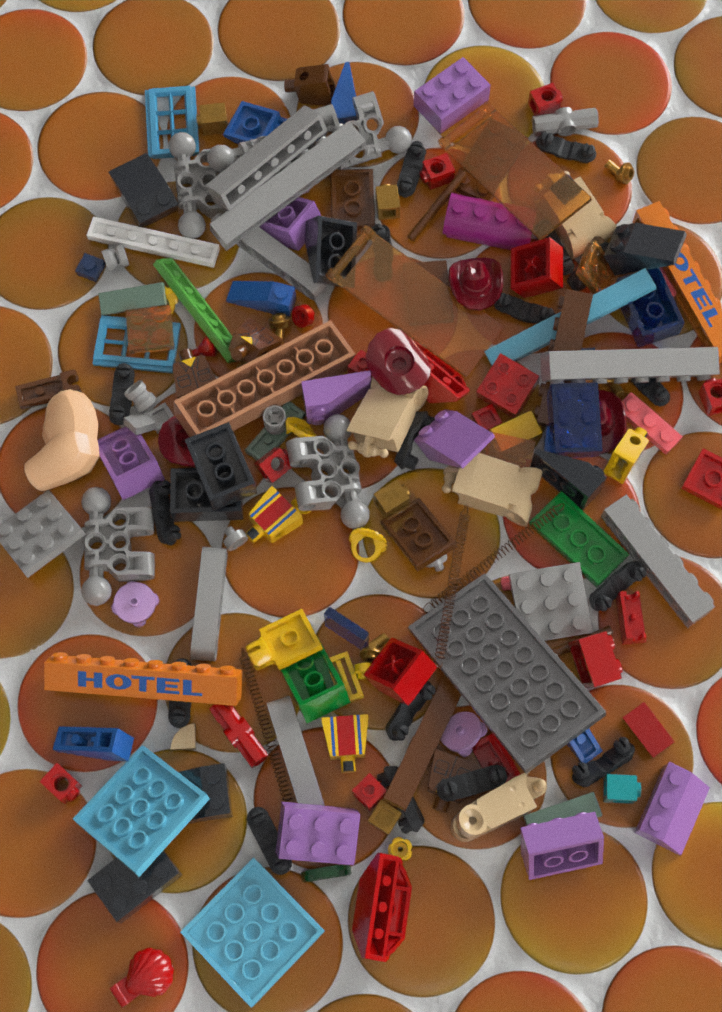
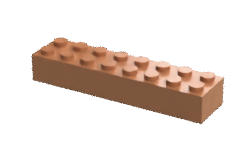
M330 320L175 400L174 415L189 437L228 422L234 431L263 416L267 407L272 405L281 406L302 395L301 381L333 377L346 372L348 365L356 354Z

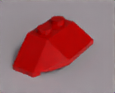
M414 341L429 361L431 367L429 379L423 385L428 388L426 401L429 403L457 402L469 394V387L466 386V382L457 371L428 347Z
M377 853L359 879L352 932L361 958L387 962L390 958L389 956L396 951L405 939L412 886L407 872L402 865L401 857Z

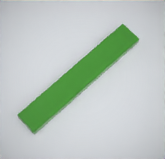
M173 258L157 259L153 266L227 363L236 362L231 357L228 349L233 336Z

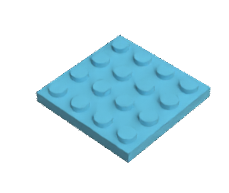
M142 745L130 757L129 761L79 811L73 820L140 877L210 798L205 792Z
M253 857L180 933L252 1008L314 944L325 930Z

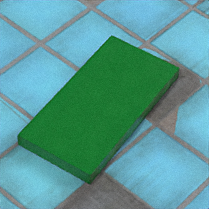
M562 491L529 521V524L532 525V522H536V519H538L537 523L541 529L533 523L537 529L536 532L570 564L580 562L582 575L596 588L630 555Z

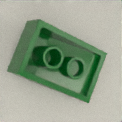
M323 645L322 650L280 670L307 724L351 703L345 685ZM331 675H332V677H333V679H334L336 685L333 684Z

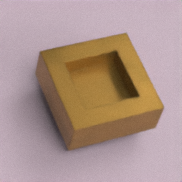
M380 800L368 822L389 835L402 813L383 800Z

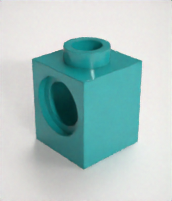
M607 774L603 777V802L634 804L637 798L641 797V783L637 782L636 775Z

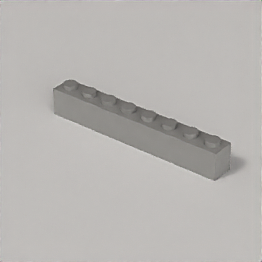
M350 121L344 125L342 123L337 125L331 135L327 138L325 136L321 137L312 149L302 151L298 155L297 160L286 164L281 169V172L270 177L262 186L253 191L230 211L215 215L211 219L210 231L227 251L362 151L366 141Z
M718 347L548 351L540 354L542 382H550V386L564 385V381H572V385L586 384V380H593V384H606L607 380H614L615 384L628 383V379H635V383L649 382V378H656V382H668L670 378H677V382L691 381L690 377H697V381H706L711 379V376L720 374Z

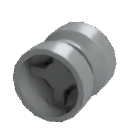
M123 244L116 246L113 250L106 249L101 251L109 272L115 270L118 266L126 267L130 265Z
M142 380L135 382L124 393L128 400L133 401L134 407L138 412L146 410L156 400L154 394L146 390V385Z
M277 405L267 407L263 413L266 431L273 435L283 433L286 429L284 409Z

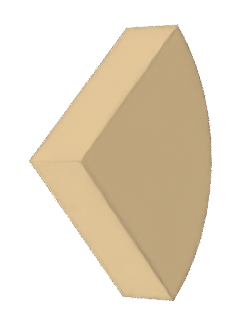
M195 724L184 726L175 734L171 743V751L196 749Z

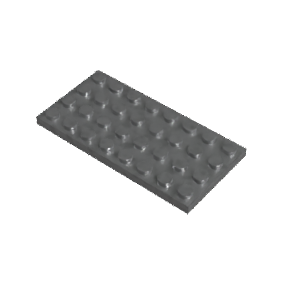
M485 573L458 591L455 597H450L454 598L455 601L446 600V602L455 603L454 605H449L444 601L408 626L411 634L434 662L437 641L447 644V646L438 645V647H444L447 650L437 649L438 652L442 651L446 654L436 653L437 656L445 657V659L436 657V664L441 666L442 672L526 774L606 716V711ZM445 606H453L454 609H448ZM444 610H452L453 613H447ZM443 613L452 615V617L443 616V618H450L452 621L442 620V622H448L451 625L441 624ZM441 626H442V627H443V626L450 627L449 630L443 629V628L440 629L441 631L445 630V631H449L450 633H449V634L442 633V632H440L439 628H440ZM439 632H440V635H448V636H449L448 638H444V637H441V636L439 637V639H447L448 642H443V641H440V640L438 639Z

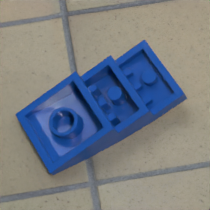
M241 101L223 136L239 144L240 142L269 135L287 119L281 117L279 111Z

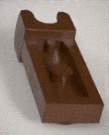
M69 370L61 372L57 376L15 386L21 410L49 403L51 398L60 391L71 389L82 393L79 385H71L79 381L77 371Z

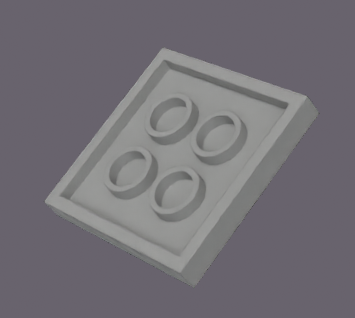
M49 490L0 525L1 545L27 578L86 535Z
M580 562L508 574L514 607L544 641L593 633Z

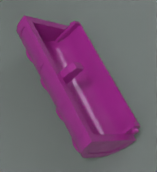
M451 193L444 221L443 234L447 235L448 238L511 250V248L530 243L537 210Z

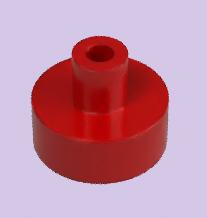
M302 304L293 308L292 320L297 327L304 328L313 323L315 312L309 305Z

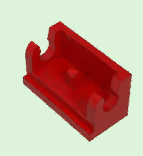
M626 591L619 592L616 597V606L622 645L646 643L647 637L640 592L635 591L634 594L627 595Z
M645 702L622 717L652 758L675 742Z
M493 733L479 740L472 747V752L482 768L499 765L505 769L507 773L506 782L521 775L508 751Z

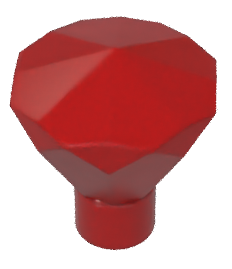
M208 336L202 340L198 348L192 350L194 357L199 355L216 357L217 355L216 347Z

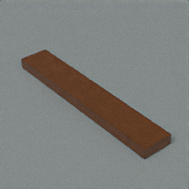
M444 675L383 798V801L403 811H406L462 696L446 675Z

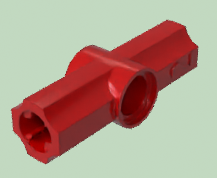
M213 704L209 708L211 714L224 729L223 733L230 743L240 751L252 769L269 757L265 748L254 736L255 732L233 706Z

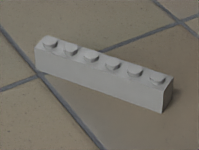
M304 105L210 181L206 187L214 202L230 211L327 132L321 114Z
M626 494L604 509L601 518L632 558L642 564L643 568L646 569V576L685 626L689 628L715 608L713 599L699 587L697 578L692 573H688L684 568L682 559L677 554L672 553L667 540L657 534L652 521L642 515L637 502L634 499H630Z

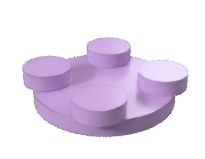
M130 581L116 593L114 603L112 604V611L123 621L131 623L135 627H142L159 604V597L147 585Z
M460 712L450 718L441 737V742L449 750L458 752L460 756L466 757L471 754L472 747L479 741L480 737L486 735L488 729L475 714Z

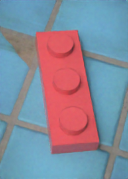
M632 392L622 401L626 413V421L634 428L641 427L645 429L648 433L646 438L665 455L682 439V435Z

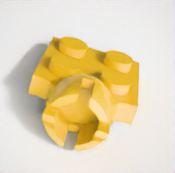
M303 609L259 629L261 637L245 647L250 661L254 664L253 667L256 670H261L269 665H276L281 670L323 649Z

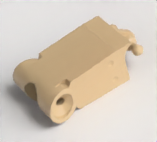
M563 171L560 175L547 176L541 185L535 186L534 192L540 194L544 190H551L552 186L567 174L570 176L569 172ZM581 177L574 179V181L582 188V193L566 206L551 191L544 195L541 200L535 202L545 220L550 222L560 241L565 245V249L572 260L586 253L590 247L609 241L617 227L612 219L604 215V211Z
M372 377L371 389L367 391L346 430L347 432L354 433L356 442L350 441L348 443V448L350 450H358L359 453L367 458L375 457L376 455L385 458L388 456V450L398 452L414 420L416 411L422 408L428 396L427 386H422V388L411 394L396 395L386 391Z
M478 453L463 469L450 465L444 468L445 484L442 487V491L449 493L451 485L454 483L452 492L458 494V504L467 505L468 507L501 517L505 516L517 525L527 526L532 511L531 495L538 490L543 472L532 467L520 468L518 465Z
M528 772L504 783L465 806L454 816L450 827L452 835L461 842H469L530 813L537 807L534 799L546 792V781L541 778L528 777L527 775L530 773Z

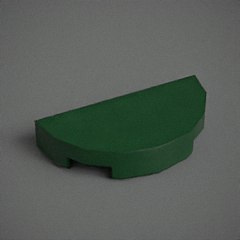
M334 865L301 872L302 882L350 876L352 874L351 866Z

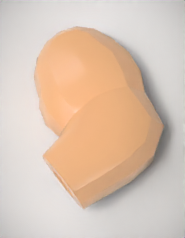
M71 389L60 391L51 398L47 405L42 437L46 445L24 464L29 482L40 491H46L83 477L92 471L99 458L97 441L98 420L91 401L84 393Z

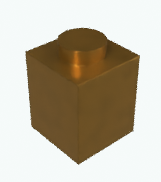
M225 102L199 105L200 114H196L198 127H202L203 136L224 133L228 126Z
M397 184L376 186L375 200L378 220L400 218Z
M395 480L373 494V501L384 518L408 505L411 494L404 484L401 486L399 481Z

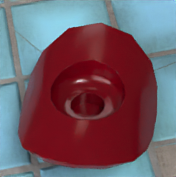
M486 257L465 259L453 263L449 268V282L457 302L469 310L481 311L492 307L500 298L503 289V270L500 263L495 259Z
M385 329L377 333L368 344L366 353L368 369L373 378L386 391L396 395L411 394L422 388L428 381L431 372L429 361L415 342L402 330Z
M590 390L578 394L571 400L569 417L577 444L588 453L602 455L615 450L626 432V413L621 399L616 394L605 390Z
M172 416L162 424L158 434L159 450L163 457L172 463L195 467L185 439L189 438L176 416Z

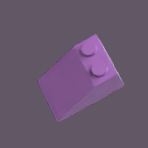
M298 197L259 226V228L285 247L299 251L305 243L306 220L318 215L321 216L314 201Z
M370 371L301 381L307 423L313 425L324 424L330 416L342 413L364 398L367 391L371 389Z
M445 409L435 416V420L430 425L423 427L419 431V435L414 441L428 460L463 469L495 436L457 411Z
M125 426L97 440L99 456L123 500L151 487L155 481L165 480L154 455L141 434L135 435Z

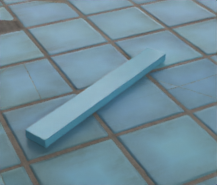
M646 268L594 294L587 325L656 290V285ZM561 312L484 351L491 366L500 353L516 362L549 345L550 340L556 338L557 331L553 330L555 317L560 318Z

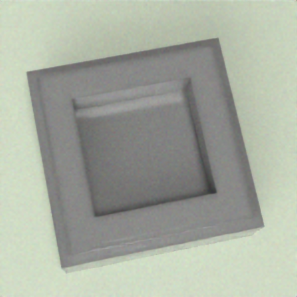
M166 403L146 413L156 422L155 431L157 434H159L162 424L174 416Z
M144 412L124 417L123 424L135 435L155 430L156 422Z

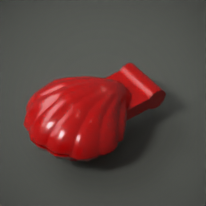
M145 948L134 954L133 959L129 963L127 976L110 988L121 1008L140 995L156 997L157 995H163L172 985L174 974L170 957L164 954L162 950Z

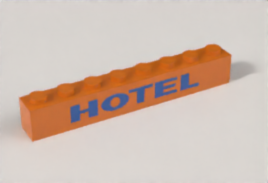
M660 201L636 210L632 221L633 223L679 230L671 222L668 210L665 207L663 208ZM683 243L675 265L665 266L663 269L677 292L675 297L703 347H718L719 364H721V302L713 295L710 283L701 274L700 266L690 255L688 245Z
M57 652L44 662V690L237 706L242 695V670L235 669L233 666L215 668L209 664L190 666L185 662L165 664L160 660L140 662L136 658L115 660L112 656L91 658V655L88 654L67 656V653Z

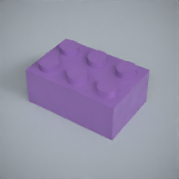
M462 57L415 90L413 106L441 134L488 101L491 85Z
M282 802L275 851L278 858L354 865L360 813L354 808Z
M581 812L572 817L554 818L549 822L531 823L526 827H521V855L529 880L603 864L604 836L595 812Z

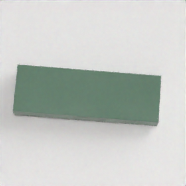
M162 282L98 293L101 315L104 316L167 305L165 286Z
M290 401L282 406L286 419L288 417H297L303 420L306 416L303 410ZM264 427L245 449V453L258 461L274 447L279 448L291 433L286 434L285 429L283 433L273 435L268 433Z
M591 792L532 812L523 817L527 826L531 823L549 822L554 818L572 817L581 812H595L597 818L603 815L595 793Z

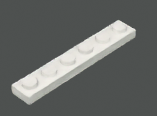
M98 217L92 218L87 233L88 240L114 246L123 244L124 248L213 268L220 250L219 244Z

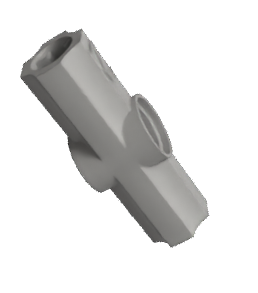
M563 107L556 110L553 114L532 116V129L535 136L540 135L542 132L569 136L576 132V130L595 128L599 124L596 108L572 111L569 107Z

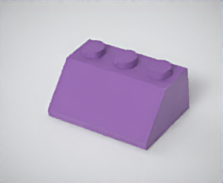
M668 762L661 770L635 830V834L681 856L710 787L692 772Z

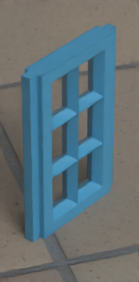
M179 86L145 90L149 157L153 159L175 158L169 149H160L159 135L171 134L172 137L175 133L179 132L188 133L193 137L196 150L192 156L198 155L200 151L195 87ZM173 96H184L185 109L173 110ZM169 97L168 111H158L157 98ZM185 114L186 128L175 129L174 115ZM170 115V130H159L158 116Z
M101 315L93 355V366L117 368L119 364L125 363L130 365L133 370L173 373L181 323ZM107 328L125 330L124 340L106 339ZM130 330L148 332L147 343L128 341ZM153 332L171 334L170 344H151ZM105 343L123 345L121 356L103 354ZM127 345L146 347L144 358L126 357ZM150 349H169L167 361L149 359Z

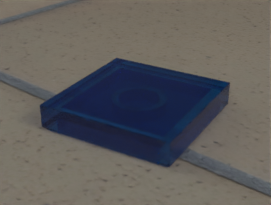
M328 607L324 613L326 627L361 650L369 645V632L333 608Z

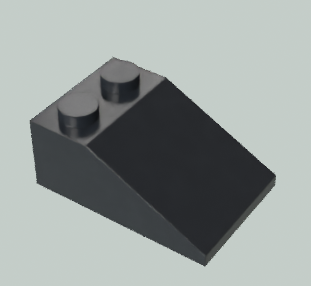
M147 153L108 171L138 227L145 228L178 211L177 200Z
M319 215L306 220L305 245L313 283L350 289L355 288L357 222Z
M641 223L622 224L616 227L604 257L615 276L638 272L644 268L649 270L675 265L687 234L681 230Z
M229 422L185 439L213 511L257 494L254 479Z
M540 449L534 452L530 465L532 468L542 470V478L558 492L562 491L583 511L601 492L607 478L603 470L596 465L592 466L589 462Z
M225 763L179 772L210 798L189 823L233 817L228 772Z

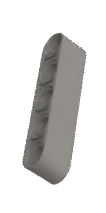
M259 227L236 243L240 248L312 300H315L328 286L313 283L310 264Z
M202 548L191 641V660L216 661L227 565V548Z
M290 696L266 703L297 802L325 806Z

